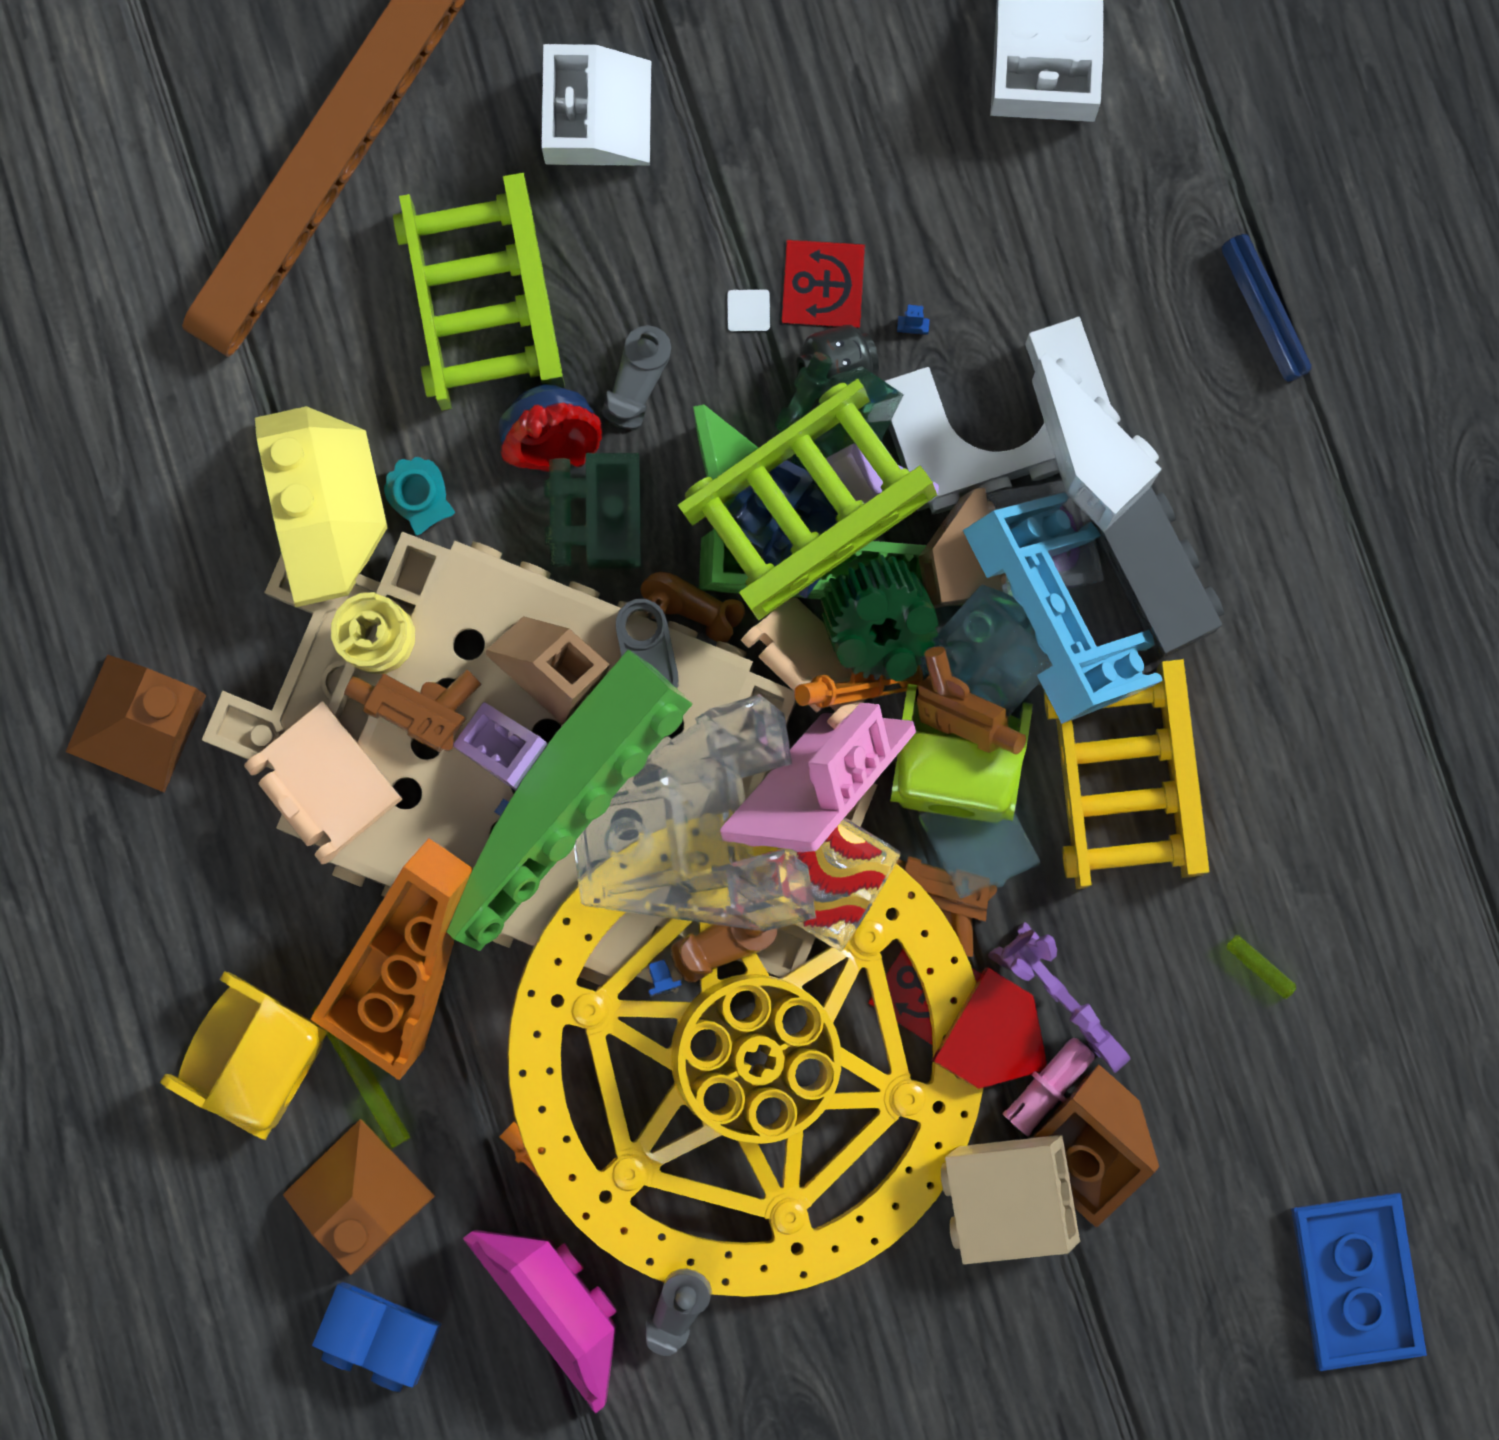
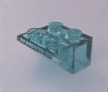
M983 584L940 630L938 636L933 638L934 647L945 648L952 676L967 684L970 693L1006 708V716L1008 718L1041 684L1037 675L1053 666L1047 654L1039 647L1035 637V630L1023 607L1013 596ZM922 656L920 658L922 662L920 666L929 674L926 659Z

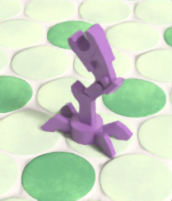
M1024 922L1018 927L1017 932L1019 935L1005 948H994L988 954L989 958L1002 967L1013 971L1015 975L1026 981L1031 980L1035 973L1051 997L1056 1002L1059 1001L1072 1014L1069 1020L1079 1026L1092 1051L1099 1058L1101 1057L1109 1068L1116 1073L1131 1060L1130 1056L1113 1036L1103 1029L1099 1023L1100 1020L1089 1004L1081 1006L1068 993L1065 986L1040 961V959L1052 961L1057 956V947L1053 937L1050 935L1039 937Z

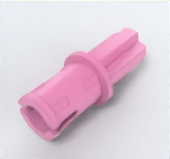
M1070 1039L1040 1074L1036 1071L1031 1074L1034 1080L1002 1114L1029 1137L1034 1128L1059 1100L1062 1103L1067 1100L1063 1096L1064 1093L1094 1061V1053L1079 1039Z

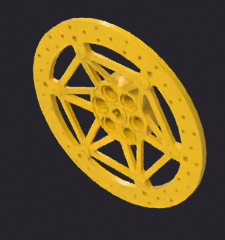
M730 813L691 819L660 829L641 838L605 860L575 887L550 918L527 959L516 990L510 1017L507 1059L512 1106L524 1147L538 1176L555 1202L584 1234L600 1248L625 1265L653 1279L664 1282L673 1271L691 1269L705 1276L710 1282L713 1295L746 1297L780 1294L805 1289L829 1281L865 1264L894 1244L917 1223L942 1192V1164L946 1163L945 1157L957 1147L968 1145L978 1116L983 1088H975L932 1062V1074L929 1083L919 1082L910 1078L880 952L892 940L897 939L911 960L928 1004L932 1027L933 1056L942 1043L943 1036L949 1031L976 984L970 962L958 936L941 909L922 886L884 854L876 858L872 857L870 861L867 859L857 860V858L855 861L852 858L846 860V857L842 858V853L839 855V852H834V848L830 849V841H824L821 845L824 856L828 863L836 868H852L866 862H879L891 868L878 891L877 887L872 890L870 887L867 891L864 887L851 894V896L861 897L870 901L858 923L855 921L853 924L847 923L846 925L845 922L839 921L829 929L827 926L816 927V925L813 928L810 925L804 927V922H799L797 917L792 918V915H788V908L784 909L785 905L729 889L725 874L726 867L752 864L773 866L783 848L748 846L744 843L733 844V842L723 841L720 829L734 814ZM696 829L698 834L694 837L692 832ZM784 848L797 861V851H794L793 849ZM772 851L773 855L769 858L768 852ZM700 853H704L707 856V861L702 866H699L696 862V857ZM662 855L666 856V860L664 862L660 860V857ZM800 859L797 861L799 871L803 872L805 865H800ZM622 862L626 863V867L624 869L620 868V864ZM680 878H685L691 897L686 901L687 903L607 981L599 986L596 991L578 986L576 981L588 957L617 920L639 901L659 888ZM636 885L641 886L640 891L635 890ZM909 892H912L911 898H908ZM604 897V903L599 904V898ZM744 904H762L770 909L778 921L837 938V943L780 979L769 976L755 953L741 958L746 968L744 974L719 980L717 977V967L712 969L713 972L700 979V994L691 1002L620 1000L617 998L618 994L693 920H698L699 933L715 924L716 921L721 920ZM893 907L896 911V916L894 919L889 920L886 917V911ZM564 918L569 919V922L566 925L563 924ZM922 930H925L926 934L924 936H921ZM586 934H590V935H591V937H590V939H589L588 941L585 940V935H586ZM955 957V961L951 963V958ZM556 958L560 959V963L558 965L554 964V960ZM844 958H847L823 1006L802 989L805 983ZM862 967L866 969L890 1068L888 1074H884L840 1046L839 1037L833 1024ZM931 968V972L927 974V969ZM529 990L534 991L532 996H528L527 992ZM749 990L755 998V1008L750 1016L744 1019H735L730 1011L731 1000L736 993ZM556 994H560L563 998L562 1004L557 1007L553 1006L551 998ZM952 997L955 998L953 1003L950 1002ZM802 1005L807 1014L805 1026L797 1033H786L782 1023L783 1015L790 1007ZM618 1017L676 1018L677 1025L670 1047L665 1048L618 1020ZM566 1024L585 1028L617 1156L602 1170L596 1169L585 1152L573 1127L566 1105L561 1075L562 1031ZM710 1029L715 1033L716 1037L714 1051L703 1058L695 1057L690 1048L693 1036L698 1031ZM538 1030L540 1033L539 1036L534 1037V1031ZM607 1034L616 1036L672 1070L674 1084L635 1141L630 1140L605 1038ZM759 1044H761L760 1051L767 1055V1060L764 1065L755 1064L751 1072V1065L744 1061V1056L747 1051L756 1052ZM809 1058L816 1059L820 1067L817 1080L812 1085L806 1087L799 1086L795 1078L798 1065L803 1060ZM841 1066L877 1087L878 1091L835 1093L840 1078ZM551 1067L552 1072L546 1073L547 1068ZM525 1070V1074L520 1076L519 1071ZM715 1083H725L729 1089L728 1102L719 1110H707L703 1100L706 1090ZM766 1098H778L781 1104V1112L777 1120L769 1125L759 1124L756 1118L758 1105ZM936 1101L942 1102V1109L939 1112L933 1111V1104ZM681 1105H686L701 1120V1127L651 1151ZM540 1106H544V1110L542 1112L538 1111V1108ZM878 1108V1113L804 1187H799L803 1130L809 1127L828 1109ZM962 1111H965L964 1116H961ZM900 1116L916 1120L918 1126L906 1150L881 1183L858 1204L837 1218L817 1228H812L807 1209ZM568 1135L569 1139L563 1141V1137ZM723 1135L738 1141L765 1195L763 1198H757L661 1172L659 1169L663 1164ZM786 1139L783 1180L780 1187L758 1144ZM939 1142V1146L935 1148V1144ZM540 1147H544L542 1153H538ZM909 1166L910 1170L906 1172L905 1169ZM570 1174L575 1175V1177L572 1180H569L568 1178ZM931 1182V1186L927 1188V1183ZM646 1185L769 1219L772 1239L762 1242L740 1243L696 1237L672 1229L650 1218L631 1205L630 1200ZM602 1191H610L611 1196L608 1201L602 1202L599 1200V1194ZM896 1202V1207L892 1208L893 1203ZM587 1212L588 1216L586 1218H582L583 1213ZM861 1215V1219L856 1221L857 1216ZM622 1227H626L625 1232H620ZM660 1233H664L662 1239H658ZM872 1238L876 1239L874 1243H871ZM795 1242L801 1243V1250L797 1253H792V1244ZM833 1245H836V1249L832 1251L831 1248ZM730 1251V1255L725 1257V1253ZM652 1258L650 1263H646V1260ZM692 1258V1262L687 1264V1260ZM765 1265V1269L760 1270V1267ZM805 1271V1274L801 1277L800 1273ZM727 1278V1282L722 1284V1280Z

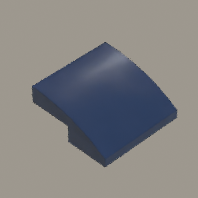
M786 460L768 472L811 533L818 532L821 535L837 524L835 518L838 513L824 493L814 488L815 481L807 470ZM751 485L741 491L727 510L765 564L772 563L775 567L792 555L790 550L793 545ZM820 578L798 594L807 598Z

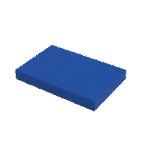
M1401 1193L1291 1208L1317 1370L1324 1371L1427 1356Z

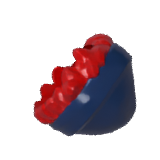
M549 384L534 387L518 396L500 418L499 436L502 443V459L506 463L519 468L537 469L544 472H556L557 474H563L569 464L580 468L585 464L587 458H593L595 452L599 449L600 441L602 440L600 419L594 414L587 400L578 392Z

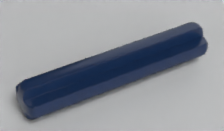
M1241 234L1227 240L1222 246L1223 255L1284 380L1289 382L1305 376L1311 370V363L1250 237L1247 234Z

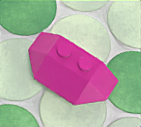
M482 1230L470 1232L463 1240L596 1414L605 1406L608 1396L617 1326L611 1319V1316L617 1312L612 1302L599 1286H596L591 1291L588 1289L578 1275L584 1269V1266L565 1242L557 1248L551 1239Z

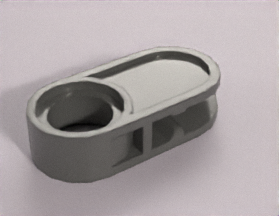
M635 599L626 603L619 610L616 618V632L621 656L629 649L656 668L678 689V671L668 624L663 610L655 602L647 599ZM638 611L651 613L657 621L655 634L645 641L633 639L626 631L628 618Z

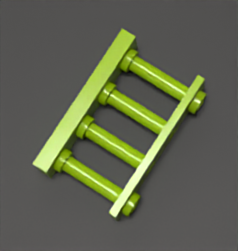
M524 173L503 176L506 193L496 195L497 200L416 215L410 194L399 196L402 213L393 214L394 227L398 244H408L430 365L421 366L426 396H436L441 410L452 409L448 388L530 373L531 378L541 376L542 385L549 384L561 388L565 387ZM501 221L502 226L512 224L515 244L506 245V251L425 266L420 236ZM504 272H511V276H522L525 294L515 296L516 301L440 316L434 315L430 286ZM520 322L521 327L531 325L534 345L526 346L523 353L444 367L439 337Z
M856 379L848 386L846 383H839L830 388L819 399L820 405L714 480L712 477H706L695 483L685 493L686 499L678 504L692 526L706 517L748 576L745 581L747 587L739 593L758 621L937 496L933 482L921 465L911 472L907 468L901 470L858 411V409L870 402L865 388L859 379ZM838 423L842 424L883 481L880 487L882 492L865 504L862 500L856 501L813 442ZM794 454L799 458L838 513L835 518L837 524L821 535L818 532L811 533L768 473ZM750 485L793 545L790 550L792 555L775 567L772 563L765 564L724 505V503Z

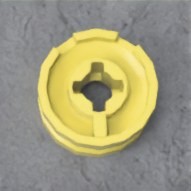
M375 592L359 593L348 598L337 609L331 623V639L336 652L357 669L369 674H387L399 668L410 657L415 645V627L411 617L390 598L378 595ZM372 625H379L376 632L378 640L374 643L369 639L366 640L365 633L367 629Z

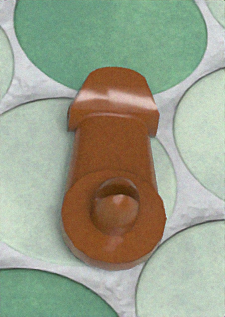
M668 572L652 573L643 581L640 588L643 598L655 602L664 613L670 615L679 614L705 625L706 635L716 642H728L733 634L732 628L736 627L745 615V607L742 602L735 599L721 602L677 575Z
M744 904L696 936L694 933H691L674 943L671 947V956L675 968L686 981L694 983L713 972L712 969L761 952L770 946L777 936L778 925L776 918L770 909L762 904Z

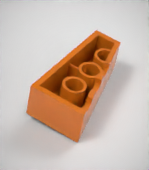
M430 838L426 840L401 869L311 1017V1020L399 1081L425 1049L454 944V939L447 933V930L473 870L471 866Z

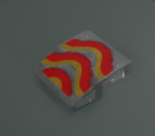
M844 818L816 851L797 852L793 849L777 848L751 886L749 896L842 952L884 886L900 857V851L847 818Z

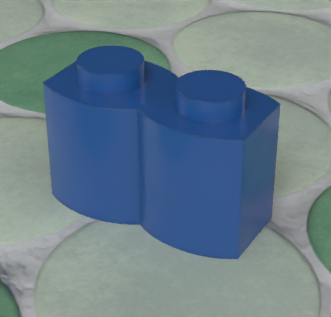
M342 1282L336 1286L312 1346L324 1351L321 1357L322 1361L346 1371H351L353 1364L362 1366L373 1372L370 1379L372 1382L389 1390L401 1392L403 1385L414 1387L418 1384L442 1323L414 1310L392 1303L371 1292Z

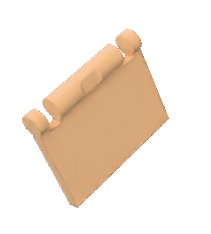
M790 598L761 622L753 626L741 639L748 648L760 639L767 647L759 655V658L793 691L800 684L810 683L818 675H827L834 683L850 680L852 669H846L841 665L834 652L824 623L798 598ZM867 699L831 705L830 707L835 712L829 717L827 723L833 729H836L860 703H864ZM815 704L809 705L816 713L822 709Z
M324 701L315 706L260 753L252 756L244 765L250 775L253 776L265 769L269 762L275 770L265 775L260 780L259 786L307 846L315 844L325 833L328 835L331 841L321 846L315 853V857L321 864L331 861L339 851L402 800L400 795Z

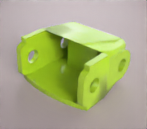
M908 684L902 720L913 721L916 733L898 753L890 801L898 802L907 809L992 823L1002 820L1013 821L1033 704L1023 702L1019 719L1006 714L1008 716V727L1026 736L1023 750L1019 754H1013L999 747L994 752L988 753L979 749L976 743L954 733L948 735L920 722L918 705L915 702L917 685Z

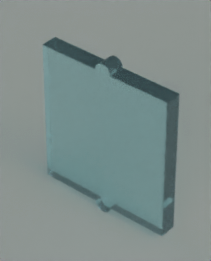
M930 812L923 813L919 817L960 899L994 884L997 887H1003L1008 878L1040 864V860L1015 812L1013 821L1002 820L997 823Z

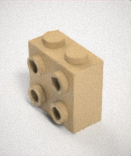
M1063 1135L959 1146L945 1157L946 1163H943L941 1167V1182L945 1195L952 1197L955 1215L950 1220V1236L954 1248L961 1251L963 1264L1068 1254L1080 1242Z

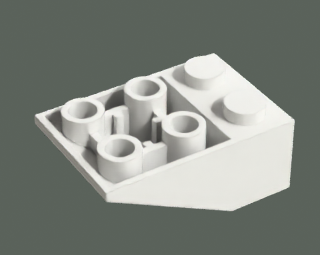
M997 0L990 116L1095 122L1101 103L1103 0Z
M1045 353L1039 360L1032 383L1066 494L1105 532L1151 487L1162 470L1155 463L1159 456L1142 437L1136 435L1132 439L1117 424L1121 420L1120 416L1107 401L1101 397L1093 400L1079 386L1082 379L1068 362L1062 358L1055 362Z

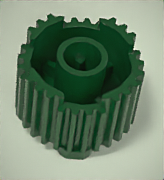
M879 555L878 559L870 560L868 566L861 562L858 563V569L856 570L851 567L848 568V575L840 574L837 578H830L829 583L831 587L824 588L823 591L826 597L821 598L825 611L822 613V617L832 647L841 665L846 669L851 668L852 672L856 675L861 672L863 678L866 679L870 674L873 675L875 680H879L881 675H885L886 680L891 678L895 681H902L913 676L917 671L918 665L922 664L920 658L922 656L925 657L924 653L928 650L927 648L934 647L933 638L938 636L936 627H938L937 614L923 582L917 578L914 571L909 572L903 560L897 563L893 556L885 560L884 555Z

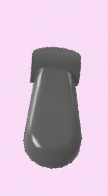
M649 325L641 326L631 331L626 338L612 392L607 391L606 400L602 408V416L610 424L628 430H635L641 427L647 410L645 403L670 359L672 348L670 339L661 329Z
M678 1269L667 1276L654 1314L650 1313L646 1319V1343L650 1350L659 1355L671 1356L686 1344L690 1333L689 1327L710 1302L712 1289L710 1282L704 1275L691 1269Z

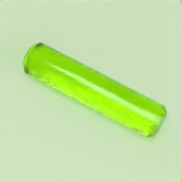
M1235 935L1226 945L1227 950L1283 999H1288L1294 993L1296 984L1241 936Z

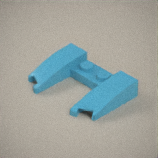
M1065 492L994 510L963 530L986 577L990 578L1003 573L1006 574L1011 584L1013 597L1023 607L1035 630V637L1039 647L1047 654L1053 666L1038 674L1037 677L1061 724L1153 687L1162 681V676L1158 673L1151 675L1142 674L1144 663L1137 650L1146 651L1155 645L1150 630L1097 647L1051 557L1090 543L1101 536L1092 522L1081 527L1078 532L1070 526L1067 514L1059 510L1062 504L1067 502L1069 498Z

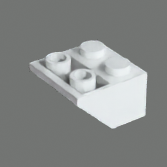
M544 44L542 152L545 164L650 166L651 61L599 45Z

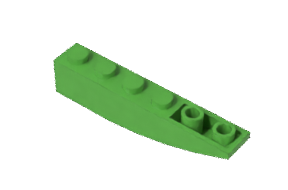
M628 649L556 732L525 775L497 821L470 874L447 930V933L454 940L481 951L487 943L496 939L502 932L507 919L522 902L527 901L536 893L540 881L557 861L562 860L572 851L576 839L588 825L606 812L613 796L629 778L635 776L643 769L647 757L663 738L672 734L679 727L683 720V715L693 703L651 664Z

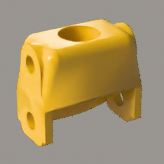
M224 971L219 980L230 987L217 1000L199 1026L186 1052L178 1078L171 1074H164L160 1083L195 1105L213 1112L243 1130L266 1140L272 1128L276 1127L322 1049L323 1040L328 1031L285 1006L270 994L242 978Z

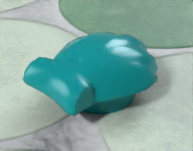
M414 457L411 461L401 459L396 463L394 471L387 474L386 484L384 485L386 499L401 516L410 521L416 536L422 534L436 522L455 513V510L446 500L444 480L439 468L433 461L424 460L420 457Z

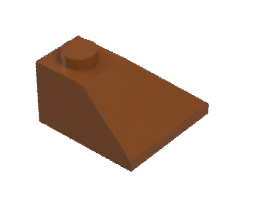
M107 654L65 752L165 793L206 695L193 686L149 668Z
M1099 1064L1066 1097L1067 1100L1056 1108L1031 1137L1063 1135L1074 1207L1096 1228L1159 1168L1140 1100Z
M362 1119L353 1125L283 1194L311 1234L350 1275L358 1272L435 1197L426 1185Z

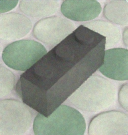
M1150 487L1105 532L1090 517L1088 522H1092L1101 536L1097 539L1144 631L1150 630L1155 644L1153 649L1160 660L1215 633L1222 626L1219 617L1224 615V610L1211 586L1203 588L1195 572V569L1199 568L1200 564L1191 544L1187 539L1179 541L1170 523L1175 521L1176 518L1168 499L1162 492L1155 494L1152 487Z

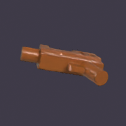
M933 647L926 650L924 655L930 676L918 684L919 695L916 699L920 722L948 735L954 733L976 743L979 749L988 753L994 752L1000 747L1013 754H1019L1025 746L1026 736L1008 727L1006 708L970 693L967 684L953 677L944 647Z
M466 669L447 689L437 683L426 682L422 685L421 692H418L383 673L375 686L353 676L346 686L344 695L363 704V712L376 719L381 717L407 731L409 737L437 752H441L442 750L451 751L453 749L454 735L467 720L465 716L455 712V710L482 684Z
M887 856L922 886L950 923L959 938L966 956H974L973 918L986 922L988 901L996 894V885L990 884L989 878L957 869L955 872L921 863L922 859L908 856L907 861ZM909 892L908 898H911L912 892Z

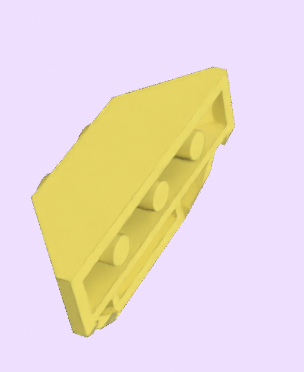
M307 406L256 417L255 426L258 448L275 528L295 607L348 596L356 583L355 579L369 561L388 528L366 430Z

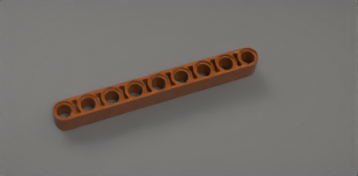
M391 0L191 304L183 320V330L226 357H230L237 351L466 0Z

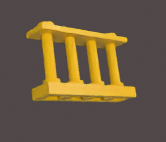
M1184 659L1162 661L1156 668L1157 673L1162 676L1160 683L1104 707L1110 708L1152 703L1153 708L1161 707L1164 728L1156 729V735L1075 743L1072 720L1061 724L1044 690L1047 719H1056L1071 842V846H1063L1062 848L1063 865L1066 878L1075 877L1076 889H1084L1092 885L1090 870L1171 862L1172 867H1181L1182 878L1203 876L1210 872ZM1158 756L1160 761L1168 760L1170 781L1162 782L1161 788L1081 796L1077 764ZM1165 809L1166 814L1174 813L1176 834L1169 835L1167 841L1087 849L1084 817Z

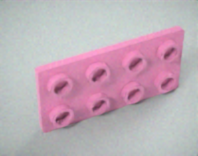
M860 703L836 729H833L827 723V720L833 713L821 714L721 827L720 832L723 841L744 843L748 846L793 849L797 852L818 850L916 733L914 722L883 718L880 705Z

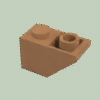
M985 488L974 489L959 498L918 557L923 585L934 608L988 601L1003 594L1002 585L1006 583V574L1003 573L987 578L963 532L965 528L996 510L993 502L987 501Z
M525 616L486 650L485 654L561 724H564L605 677L610 665L570 628Z

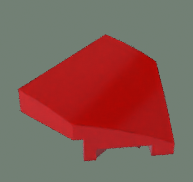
M985 968L931 1061L977 1089L1033 1074L1034 1071L1041 1072L1047 1066L1034 996L992 969Z

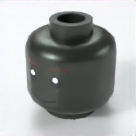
M843 325L808 336L803 346V355L797 357L796 365L802 384L805 387L811 386L815 393L821 397L833 386L839 383H846L848 386L856 379H859L864 388L867 389L872 381L873 374L878 372L879 360L875 344L867 333L861 334L854 326Z

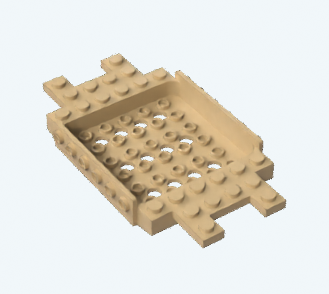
M402 532L381 582L359 574L348 596L296 607L313 615L272 711L222 691L202 741L249 760L252 756L265 749L320 702L324 701L392 787L401 779L411 778L416 780L422 789V798L414 808L400 809L394 806L339 851L329 861V863L336 865L332 875L359 887H362L365 878L385 886L381 896L385 897L403 866L428 838L474 868L490 836L492 827L500 818L494 811L503 798L508 802L514 795L512 788L455 747L451 751L442 750L433 759L426 760L417 757L412 749L413 738L407 735V731L381 717L376 719L363 712V704L344 695L346 686L353 676L375 686L382 674H369L359 670L336 652L331 639V623L337 609L348 598L359 593L375 592L378 595L390 598L411 617L415 627V645L410 657L399 668L386 675L418 692H421L422 685L426 682L438 684L445 679L456 680L466 669L478 679L482 685L455 710V712L465 716L467 719L454 735L455 742L483 702L533 732L536 724L547 719L554 720L562 726L563 724L486 656V650L525 616L570 628L610 664L608 673L622 657L616 632V618L619 610L626 602L619 601L618 606L598 599L600 593L592 588L570 581L569 586L549 579L550 572L524 561L521 562L520 566L511 564L500 559L502 553L473 541L470 547L454 541L451 550ZM281 553L265 594L295 607ZM638 611L628 618L626 631L633 639L645 641L655 634L657 622L647 619L649 613L646 615L644 611ZM669 621L668 629L679 677L678 690L693 705L683 715L684 730L681 736L673 741L662 740L647 757V760L658 763L663 769L664 777L661 785L652 791H642L633 784L632 777L629 778L613 796L606 812L588 825L576 839L572 851L565 858L557 861L540 881L536 893L519 905L504 923L502 932L493 942L510 948L513 939H516L534 947L542 930L559 905L591 873L593 866L597 862L607 860L631 843L660 829L691 819L735 813L790 750L779 745L797 702L794 691L752 673L753 661L745 659L747 655L745 651L718 641L716 646L696 639L698 635L696 631ZM372 625L367 629L365 633L366 640L369 639L373 643L378 640L376 632L379 625ZM464 630H475L485 640L484 651L476 659H461L454 651V640ZM269 762L266 767L275 770ZM873 783L839 825L855 835L858 834L877 784ZM632 810L639 814L643 821L641 834L632 841L619 840L612 833V819L620 811ZM281 815L276 828L301 839L284 816ZM696 829L692 832V835L695 837L698 834ZM325 833L314 845L321 847L330 842L331 839ZM772 851L768 852V857L770 858L773 855ZM700 853L696 857V862L699 866L704 865L707 861V856L704 853ZM662 855L660 857V860L664 862L666 860V856ZM622 862L620 864V868L624 869L626 867V863ZM752 864L726 867L725 874L729 889L773 901L777 891V882L773 881L774 877L771 878L773 871L769 872L772 866ZM680 878L659 888L639 901L620 917L601 938L590 954L579 977L600 986L607 981L691 898L685 878ZM636 885L635 890L640 891L641 886ZM604 897L599 898V904L604 903ZM568 918L563 919V924L566 925L569 922ZM693 920L649 963L664 959L668 965L673 982L677 980L682 982L683 977L675 968L671 956V947L674 943L691 933H694L695 936L699 934L698 920ZM776 920L778 925L776 938L770 946L756 954L767 973L781 978L806 962L817 934L799 926ZM586 934V935H585V940L588 941V940L590 939L591 935H590V934ZM556 958L554 960V964L558 965L560 963V959ZM647 965L636 977L653 984L649 972L650 969ZM679 988L673 989L671 992L677 994Z

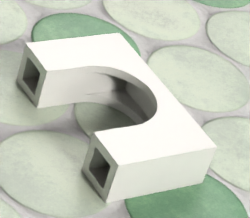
M1080 317L1029 333L1025 345L1035 371L1040 358L1045 353L1055 362L1062 358L1080 375L1082 382L1079 386L1093 400L1101 397L1110 404ZM929 367L878 383L877 396L902 467L912 471L921 465L931 481L939 485L937 496L917 509V511L930 507L932 514L942 513L951 510L960 497L974 489L985 488L986 496L990 497L1012 488L1010 480L1030 474L1032 481H1037L1060 472L1045 422L1038 433L1020 447L1001 452L985 451L968 444L952 429L944 412Z

